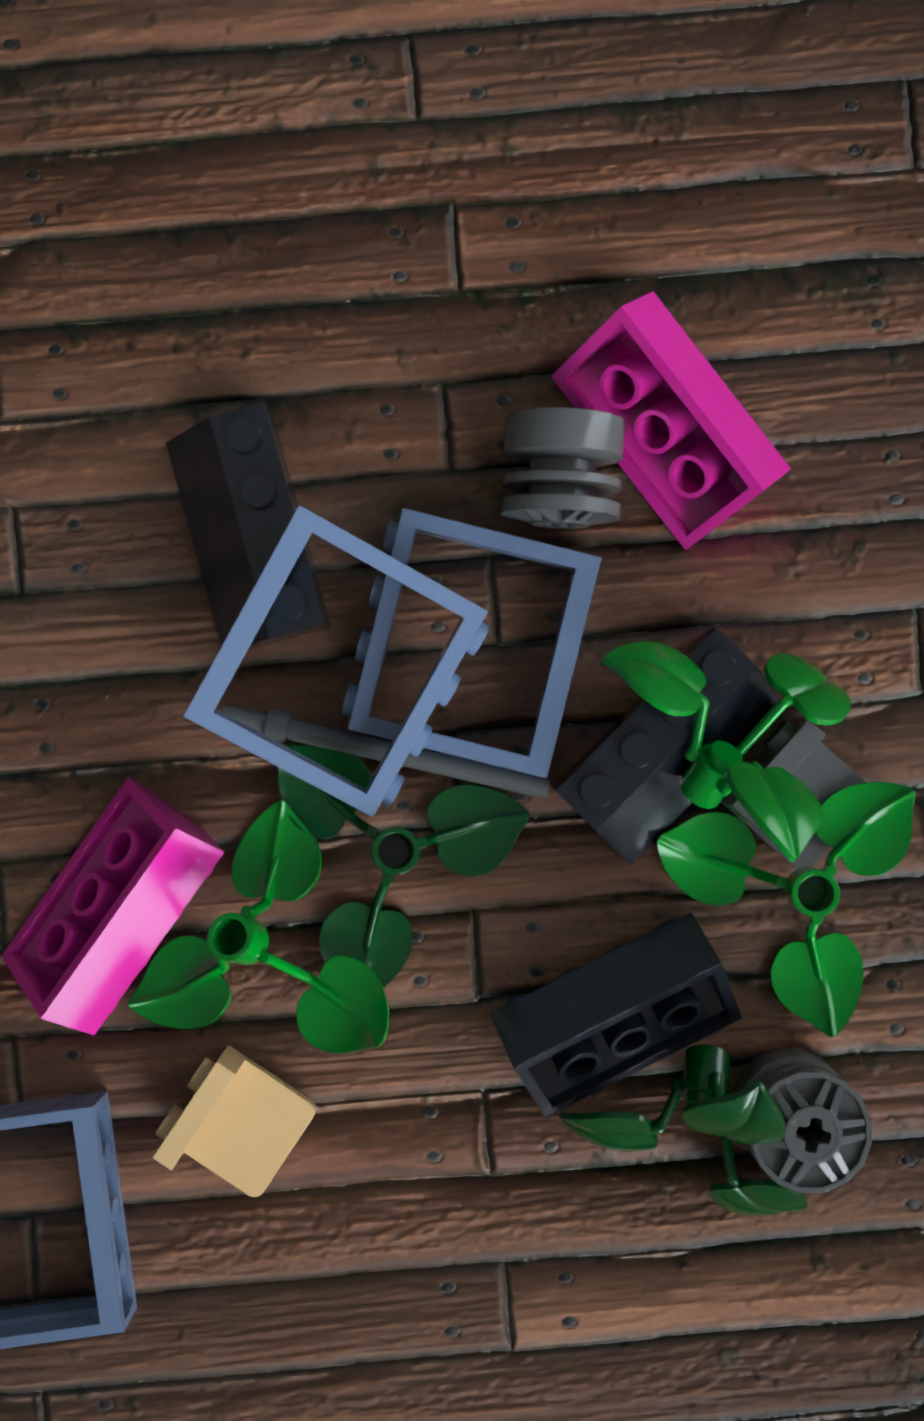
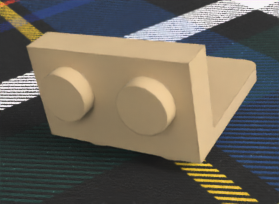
M228 1045L216 1063L207 1057L204 1059L186 1086L194 1091L195 1095L185 1110L175 1104L155 1134L164 1141L153 1156V1159L172 1171L182 1154L185 1153L248 1196L258 1197L263 1194L313 1119L316 1106L311 1099Z

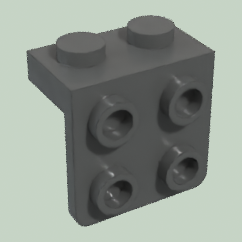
M792 719L790 722L787 720L781 722L765 739L763 746L766 749L756 760L763 769L780 767L792 773L815 794L820 805L830 795L840 789L866 783L865 780L821 742L826 734L807 719ZM732 791L721 801L727 809L795 869L813 867L830 848L814 833L799 857L795 861L790 862L743 808Z

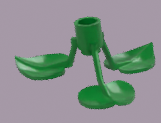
M650 641L631 642L607 653L601 664L617 672L630 688L649 704L672 716L686 717L696 713L691 746L684 754L685 758L692 763L679 781V787L684 796L699 807L713 809L732 791L743 808L789 861H795L821 825L823 812L820 802L815 794L792 773L780 767L763 769L761 764L756 761L751 763L743 762V756L784 710L792 704L807 720L816 725L829 726L841 722L851 709V699L847 692L837 684L829 682L827 676L810 662L791 654H775L764 665V676L771 687L784 697L770 709L737 747L721 740L702 747L710 702L705 695L700 693L707 683L706 676L692 660L670 646Z
M866 782L845 787L830 795L821 804L823 812L822 822L815 832L816 836L824 844L833 848L826 856L824 867L821 870L814 867H801L793 871L788 878L749 866L756 852L753 834L744 822L727 813L706 812L686 820L658 837L656 843L660 860L671 879L686 894L701 903L717 906L735 903L743 895L745 875L785 889V896L789 904L810 918L805 930L806 942H788L776 953L770 970L772 988L780 1002L789 1011L809 1022L827 1036L835 1037L847 1024L856 1008L864 974L861 955L857 947L847 936L833 932L816 939V932L818 926L823 923V917L833 912L840 901V888L834 878L837 873L836 862L841 857L843 864L848 870L861 876L883 875L898 866L908 851L912 837V812L915 791L910 787L895 783Z
M282 800L271 805L254 821L236 849L232 862V880L236 891L244 897H262V900L251 907L243 906L240 914L226 913L216 918L208 930L207 940L187 935L172 939L165 944L150 962L140 985L127 1003L134 1012L156 1024L176 1029L202 1028L221 1017L230 1004L231 988L222 976V974L230 969L229 962L251 965L260 961L311 986L302 994L298 1001L296 1018L303 1037L319 1050L342 1054L377 1048L386 1040L389 1027V1005L383 985L376 973L362 961L349 956L337 955L331 957L324 964L317 978L312 973L271 954L267 950L269 946L268 931L261 922L256 920V916L272 906L274 897L285 902H294L304 897L315 886L322 868V854L316 838L299 819L291 806ZM288 814L295 820L303 832L294 825Z

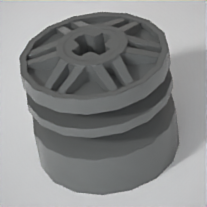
M541 407L508 413L505 417L503 455L510 460L527 464L528 469L508 473L502 477V487L524 494L504 497L501 500L500 515L505 518L524 521L533 526L552 529H581L595 524L611 523L620 520L621 504L617 501L597 496L617 494L622 491V481L619 478L597 472V467L615 464L623 460L625 421L623 418L609 412L568 407Z
M775 1048L756 1056L740 1072L732 1093L743 1090L760 1080L776 1101L784 1117L785 1135L781 1141L762 1145L746 1144L759 1166L777 1184L798 1193H825L846 1184L863 1167L872 1146L871 1117L863 1098L820 1056L800 1048ZM811 1118L815 1120L814 1127L809 1126ZM798 1127H804L802 1135L797 1132Z

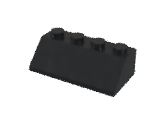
M265 401L209 416L166 442L221 646L298 508L274 415ZM308 542L248 650L331 627Z
M716 627L705 631L683 654L701 669L707 679L705 687L700 692L710 702L702 747L712 744L717 740L728 742L737 747L780 699L759 668ZM641 697L552 786L630 865L692 803L682 793L679 781L692 763L685 758L684 754L691 746L696 713L686 717L672 716L658 710Z
M692 912L678 919L667 920L658 925L654 931L628 944L615 946L603 957L579 969L566 971L559 975L555 981L529 994L516 996L504 1007L490 1013L514 1070L545 1117L742 1019L723 965Z

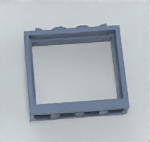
M299 505L183 717L374 817L380 804L389 807L399 793L404 782V776L398 774L408 754L417 757L426 745L433 729L426 722L436 704L438 703L445 707L454 695L461 680V676L454 672L464 654L467 653L474 656L482 645L489 630V625L483 623L488 611ZM312 533L461 616L366 788L216 709Z
M403 508L399 522L389 521L382 552L390 554L391 557L407 566L417 532L572 571L527 754L523 755L431 732L424 746L426 749L547 778L602 557ZM377 574L370 595L369 607L378 610L373 630H362L355 661L364 663L359 685L350 683L348 686L342 715L351 717L349 730L393 740L401 724L370 716L403 584L388 575L382 576Z
M108 1091L0 1105V1130L72 1121L96 1297L0 1310V1349L122 1333L126 1330L137 1309Z

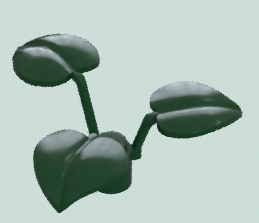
M287 745L288 748L363 788H366L371 779L367 766L356 755L316 746ZM278 767V784L281 800L291 806L315 838L325 840L336 836L347 820L373 840L370 847V857L374 866L383 873L373 898L371 909L360 902H348L337 907L327 916L322 925L319 945L324 964L331 957L337 955L358 959L376 973L383 988L401 971L412 947V930L406 916L393 910L381 911L383 901L390 884L393 882L394 875L404 874L411 870L418 861L420 849L438 843L439 859L450 871L465 877L485 875L500 866L507 858L520 832L530 818V813L524 806L502 792L477 785H459L444 790L429 803L427 819L435 833L416 839L410 831L400 827H392L380 832L376 827L358 817L354 813L358 811L355 807ZM288 814L289 818H290L291 821L294 823V825H295L296 827H298V828L303 832V830L300 828V826H299V825L295 822V820Z
M693 1045L686 1049L683 1080H672L671 1094L656 1120L650 1121L643 1115L630 1112L565 1113L562 1110L560 1111L559 1118L586 1141L608 1150L636 1152L653 1149L658 1145L657 1135L665 1131L680 1098L684 1097L687 1100L682 1112L684 1122L698 1132L720 1136L725 1175L728 1183H718L710 1186V1196L716 1204L728 1211L748 1216H771L785 1212L802 1211L807 1208V1197L804 1193H798L783 1187L772 1179L743 1180L736 1172L732 1141L750 1145L779 1142L785 1135V1121L776 1101L760 1080L743 1090L728 1094L730 1054L722 1048L712 1045Z

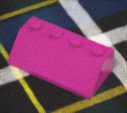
M654 291L621 306L551 376L574 408L609 412L623 418L625 421L623 460L618 462V464L685 551L791 470L783 457Z
M130 777L126 779L1 956L41 1019L91 1035L97 1033L109 1014L114 1011L121 997L141 969L146 966L155 949L172 925L180 918L187 904L204 880L212 873L216 863L224 854L221 847L200 825Z

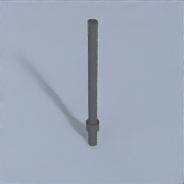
M226 703L223 713L283 745H286L287 740L381 761L392 742L293 719L292 712L270 708L269 713ZM424 748L417 757L408 754L402 765L408 768L546 799L550 784V777L543 778Z

